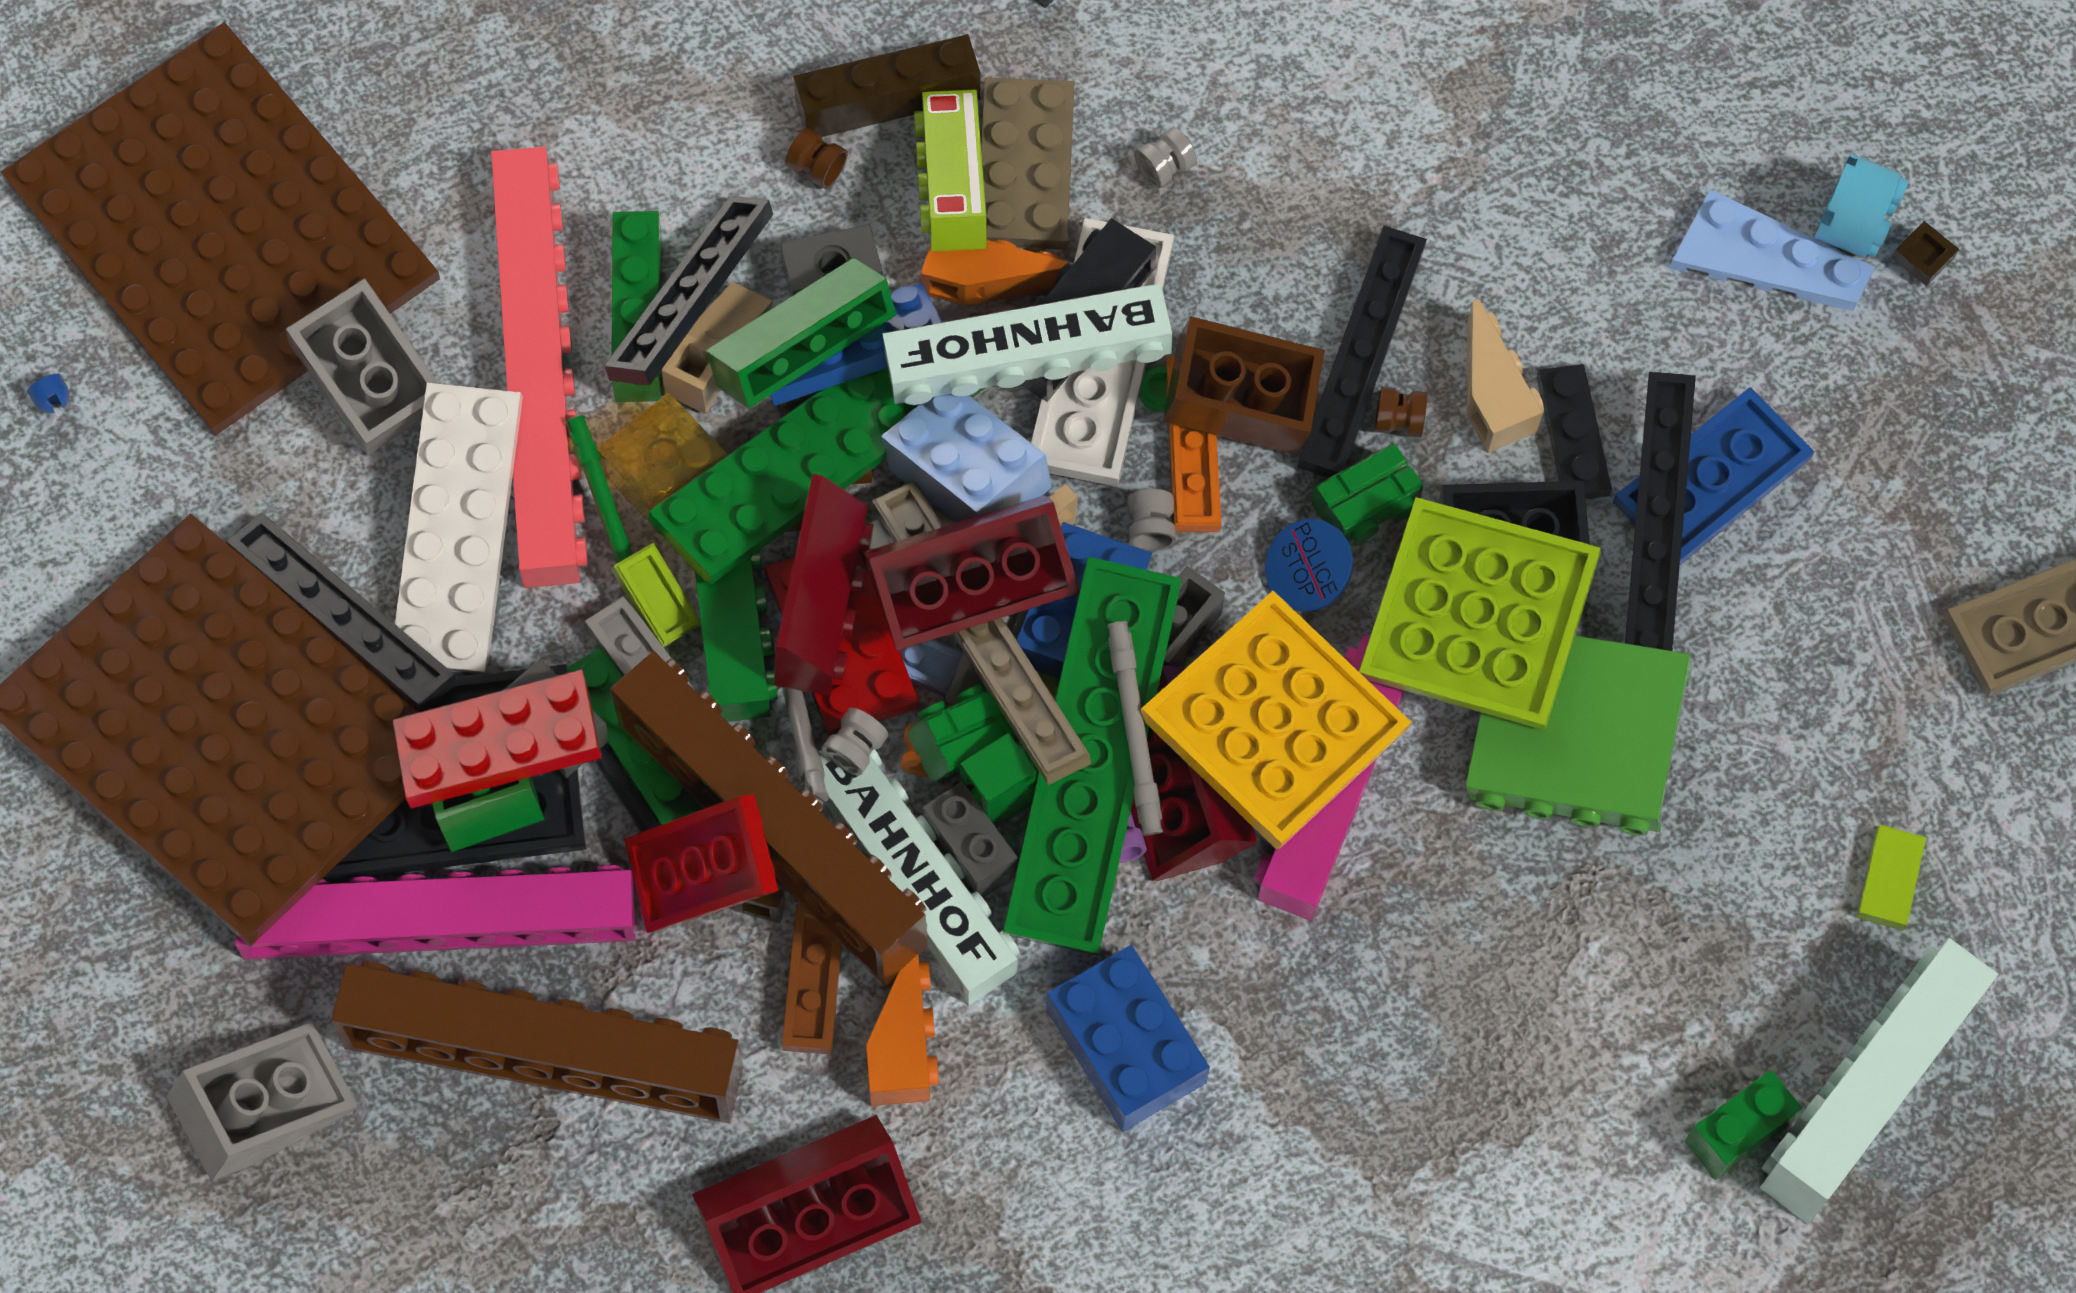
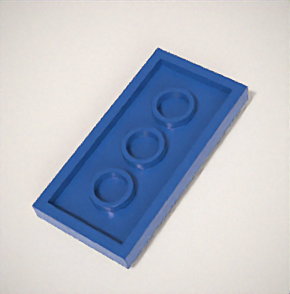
M923 283L903 286L892 292L891 297L896 316L771 394L770 398L773 405L776 406L887 368L883 333L942 323Z
M1751 387L1691 434L1680 565L1810 461L1815 452ZM1639 476L1615 494L1613 503L1634 525L1636 521Z

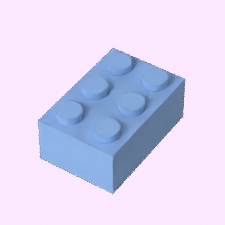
M948 394L932 397L928 402L918 405L881 436L883 446L887 450L889 470L906 484L915 481L925 499H928L955 523L1043 496L1052 489L1046 454L969 395L954 396Z

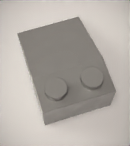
M313 1022L183 1070L167 1094V1098L211 1182L257 1164L351 1113L358 1107Z

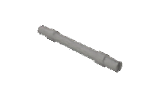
M1114 622L1107 625L1110 635L1108 641L1113 673H1116L1135 784V787H1133L1139 824L1142 825V835H1154L1163 832L1161 826L1162 814L1157 783H1154L1144 719L1140 713L1141 702L1135 672L1137 670L1135 651L1131 633L1128 631V622Z
M772 639L771 646L775 655L777 641ZM782 687L799 757L798 767L801 780L805 784L806 789L823 805V800L827 802L829 799L824 783L825 773L822 760L817 754L803 691Z

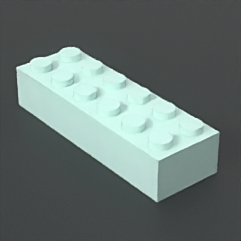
M1950 938L1940 951L1930 946L1877 1018L1874 1019L1848 1056L1844 1058L1819 1092V1095L1815 1096L1790 1132L1786 1134L1761 1169L1769 1175L1760 1186V1189L1806 1224H1809L1998 976V973Z

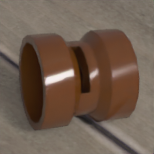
M807 127L798 134L791 144L786 155L785 166L797 173L806 172L811 176L812 182L827 189L835 182L847 161L848 151L836 143H825L822 140V135Z
M1381 386L1375 432L1389 434L1395 429L1404 431L1407 436L1421 438L1428 393L1412 391L1410 394H1399L1396 388Z

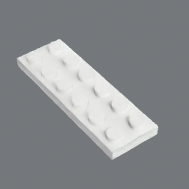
M1088 218L1084 219L1075 261L1083 253V245L1091 232L1095 229L1102 230L1107 222ZM1125 226L1156 246V268L1141 287L1161 283L1163 290L1174 244V235ZM1134 360L1118 363L1114 368L1105 371H1094L1091 368L1074 371L1048 402L1041 399L1031 444L1046 454L1050 474L1118 487L1146 363Z
M427 383L395 625L450 671L487 674L523 396L521 392Z

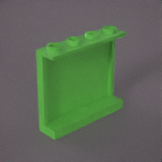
M1575 636L1546 730L1485 713L1480 714L1466 782L1469 799L1476 801L1475 805L1492 811H1502L1504 806L1523 809L1525 815L1538 819H1551L1552 814L1571 817V822L1584 827H1599L1600 822L1619 825L1620 831L1636 836H1645L1648 834V831L1660 833V816L1685 687L1689 686L1692 671L1690 654Z

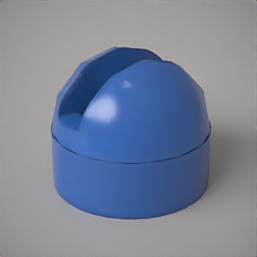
M51 374L33 383L27 390L33 404L45 413H55L51 405L59 402L62 408H64L69 401L70 393L60 374Z

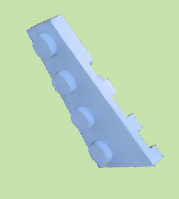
M1711 189L1669 267L1670 269L1683 272L1686 271V268L1708 273V278L1721 281L1732 278L1753 283V288L1771 292L1772 288L1794 293L1795 298L1854 311L1875 270L1874 266Z

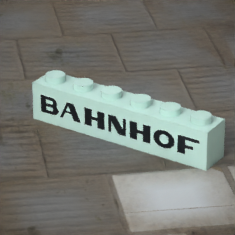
M1161 283L883 333L885 357L895 404L905 402L910 405H918L928 402L932 397L948 394L968 396L981 388L997 385L1002 388H1012L1021 385L1025 380L1039 377L1051 380L1061 379L1074 371L1090 368L1094 371H1105L1114 368L1118 363L1134 360L1149 363L1161 359L1164 355L1172 354V330Z
M874 749L869 755L870 764L860 776L848 773L835 765L825 756L822 750L817 754L822 760L825 773L824 783L829 796L827 802L823 800L824 805L836 821L841 822L851 831L858 842L855 846L867 858L871 855L879 858L891 872L892 877L890 880L901 891L906 888L913 891L926 907L924 913L926 914L928 950L966 1003L971 1005L1016 975L1018 962L1016 956L1020 954L1016 943L1009 934L1003 933V930L998 933L988 919L992 916V913L983 897L977 891L970 894L961 882L964 874L959 864L951 854L947 853L943 856L933 843L937 840L936 835L927 820L922 815L915 818L906 806L909 803V798L901 784L895 778L888 781L879 768L882 765V761L877 751Z

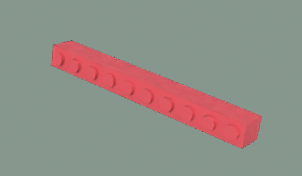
M546 146L491 151L507 391L521 392L523 396L513 470L519 570L524 588L581 583L579 566L588 565L586 538H577L576 523L585 522L583 496L582 494L574 495L573 480H582V474L574 452H571V437L566 425V421L576 417L577 413L576 409L568 410L567 396L575 395L573 367L565 368L564 354H572L570 326H562L561 313L569 312L567 285H559L558 272L566 271L564 244H556L555 231H563L561 203L553 204L552 191L560 190L558 163L549 164Z

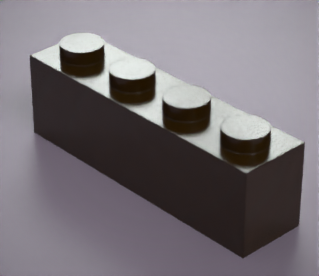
M969 34L793 76L795 103L803 129L809 127L822 135V137L912 116L914 111H923L922 92L977 90V100L980 99V69Z

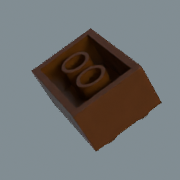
M1190 316L1177 342L1163 422L1297 455L1311 433L1325 350Z

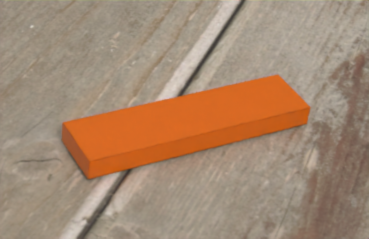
M1166 356L1167 396L1175 356ZM1168 423L1171 494L1174 496L1172 519L1175 525V532H1220L1221 507L1217 435Z

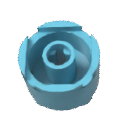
M1850 153L1814 238L1862 258H1866L1867 255L1875 258L1892 223L1884 219L1885 215L1893 216L1902 200L1909 180L1901 178L1902 173Z

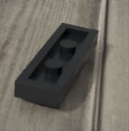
M1584 364L1540 369L1536 378L1544 405V415L1559 481H1584L1585 500L1610 496L1612 486Z

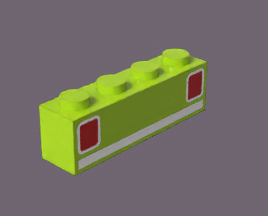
M977 90L922 92L923 111H914L915 138H924V142H916L917 169H926V173H918L919 201H928V205H920L921 233H930L931 252L987 249L986 206Z

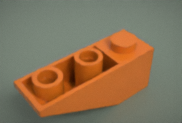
M1000 239L994 241L987 240V249L931 252L930 244L921 271V282L929 297L968 306L1052 291L1056 286L1055 281L1059 272L1068 261L1061 260L1060 257L1050 252L1040 251L1035 253L1020 249L1013 243Z
M919 955L914 957L899 971L866 1044L871 1106L930 1101V1086L939 1085L937 1055L927 1056L926 1038H935L933 1008L923 1009L922 991H931L929 961L919 962Z

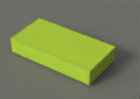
M654 543L610 568L636 612L663 647L701 625V620Z
M1879 824L1875 831L1856 918L1899 930L1906 928L1926 837Z

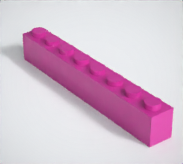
M602 865L594 868V872L574 873V870L570 868L556 867L547 869L545 874L525 875L520 870H502L492 877H476L475 874L469 872H455L447 875V879L428 880L426 876L418 874L402 875L398 878V881L378 882L376 878L366 876L351 878L349 883L329 884L328 881L321 879L251 947L237 935L236 947L243 960L636 941L635 885L631 870H623L622 867L616 865Z

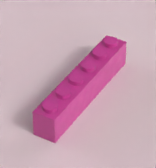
M1363 634L1358 649L1349 646L1344 657L1358 672L1370 636ZM1369 681L1398 709L1404 690ZM1377 759L1278 851L1275 849L1273 857L1263 855L1254 878V882L1261 884L1258 901L1312 922Z

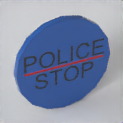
M1306 518L1289 524L1276 535L1267 551L1265 574L1269 589L1280 596L1295 611L1314 612L1329 607L1342 596L1351 580L1353 556L1350 543L1340 529L1324 520Z

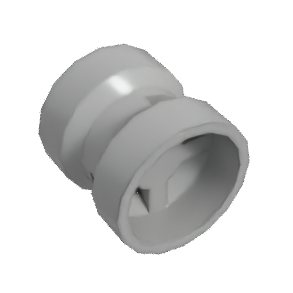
M1172 127L1162 133L1157 143H1147L1134 151L1135 161L1140 172L1148 183L1157 189L1172 181V175L1177 171L1184 173L1197 165L1196 153L1191 143L1176 127Z
M1145 489L1130 494L1127 499L1128 514L1133 518V524L1129 527V544L1147 551L1161 550L1172 546L1176 542L1175 525L1170 522V516L1174 513V496L1170 492L1161 489Z
M849 708L840 720L841 729L837 734H832L828 737L822 746V751L831 762L841 769L860 776L870 764L869 755L874 749L881 748L888 738V732L880 722L869 714L857 708Z

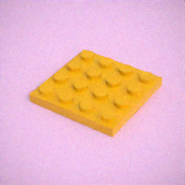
M1274 591L1269 593L1143 706L1140 711L1144 722L1277 851L1405 733L1412 723Z

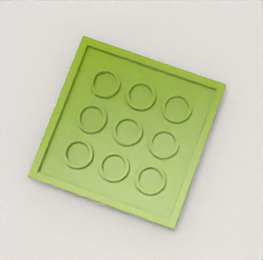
M1416 497L1359 672L1372 682L1546 730L1600 557L1601 548Z

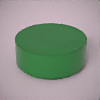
M1160 365L1149 368L1144 372L1139 398L1144 406L1155 412H1165L1167 401L1166 366Z

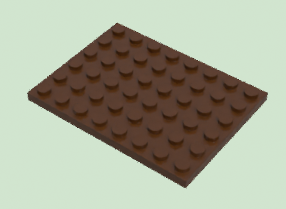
M225 22L0 171L5 182L214 436L308 372L288 343L286 333L288 327L363 279H366L390 314L440 280L439 272Z
M191 513L0 683V728L249 947L406 799L393 720L419 712L276 584Z

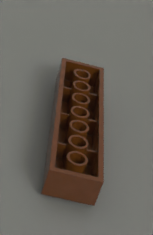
M653 650L610 688L619 726L704 809L738 796L755 794L758 810L763 820V830L770 858L775 868L776 880L884 986L889 984L901 969L928 948L926 914L924 913L926 907L924 903L910 889L906 888L901 891L890 880L892 874L875 855L867 858L855 846L858 842L844 824L837 821L833 825L821 813L823 807L810 791L803 788L799 792L787 780L790 776L777 759L773 756L765 759L754 748L756 743L743 726L738 723L731 726L720 715L722 709L706 691L698 694L687 683L689 677L673 659L665 662Z
M364 961L361 966L346 964L331 1022L345 1049L731 1124L743 1072V1062L739 1040L733 1039L732 1034L728 1031L712 1027L703 1028L702 1032L683 1029L681 1023L667 1018H655L653 1023L635 1020L633 1014L614 1008L606 1009L605 1013L585 1010V1005L568 999H558L556 1004L537 1001L535 995L522 990L512 989L508 990L507 995L490 992L487 986L470 980H461L458 985L439 982V977L424 971H411L410 976L392 973L388 966L377 962Z

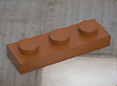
M796 904L782 1050L832 1055L842 944L810 912Z

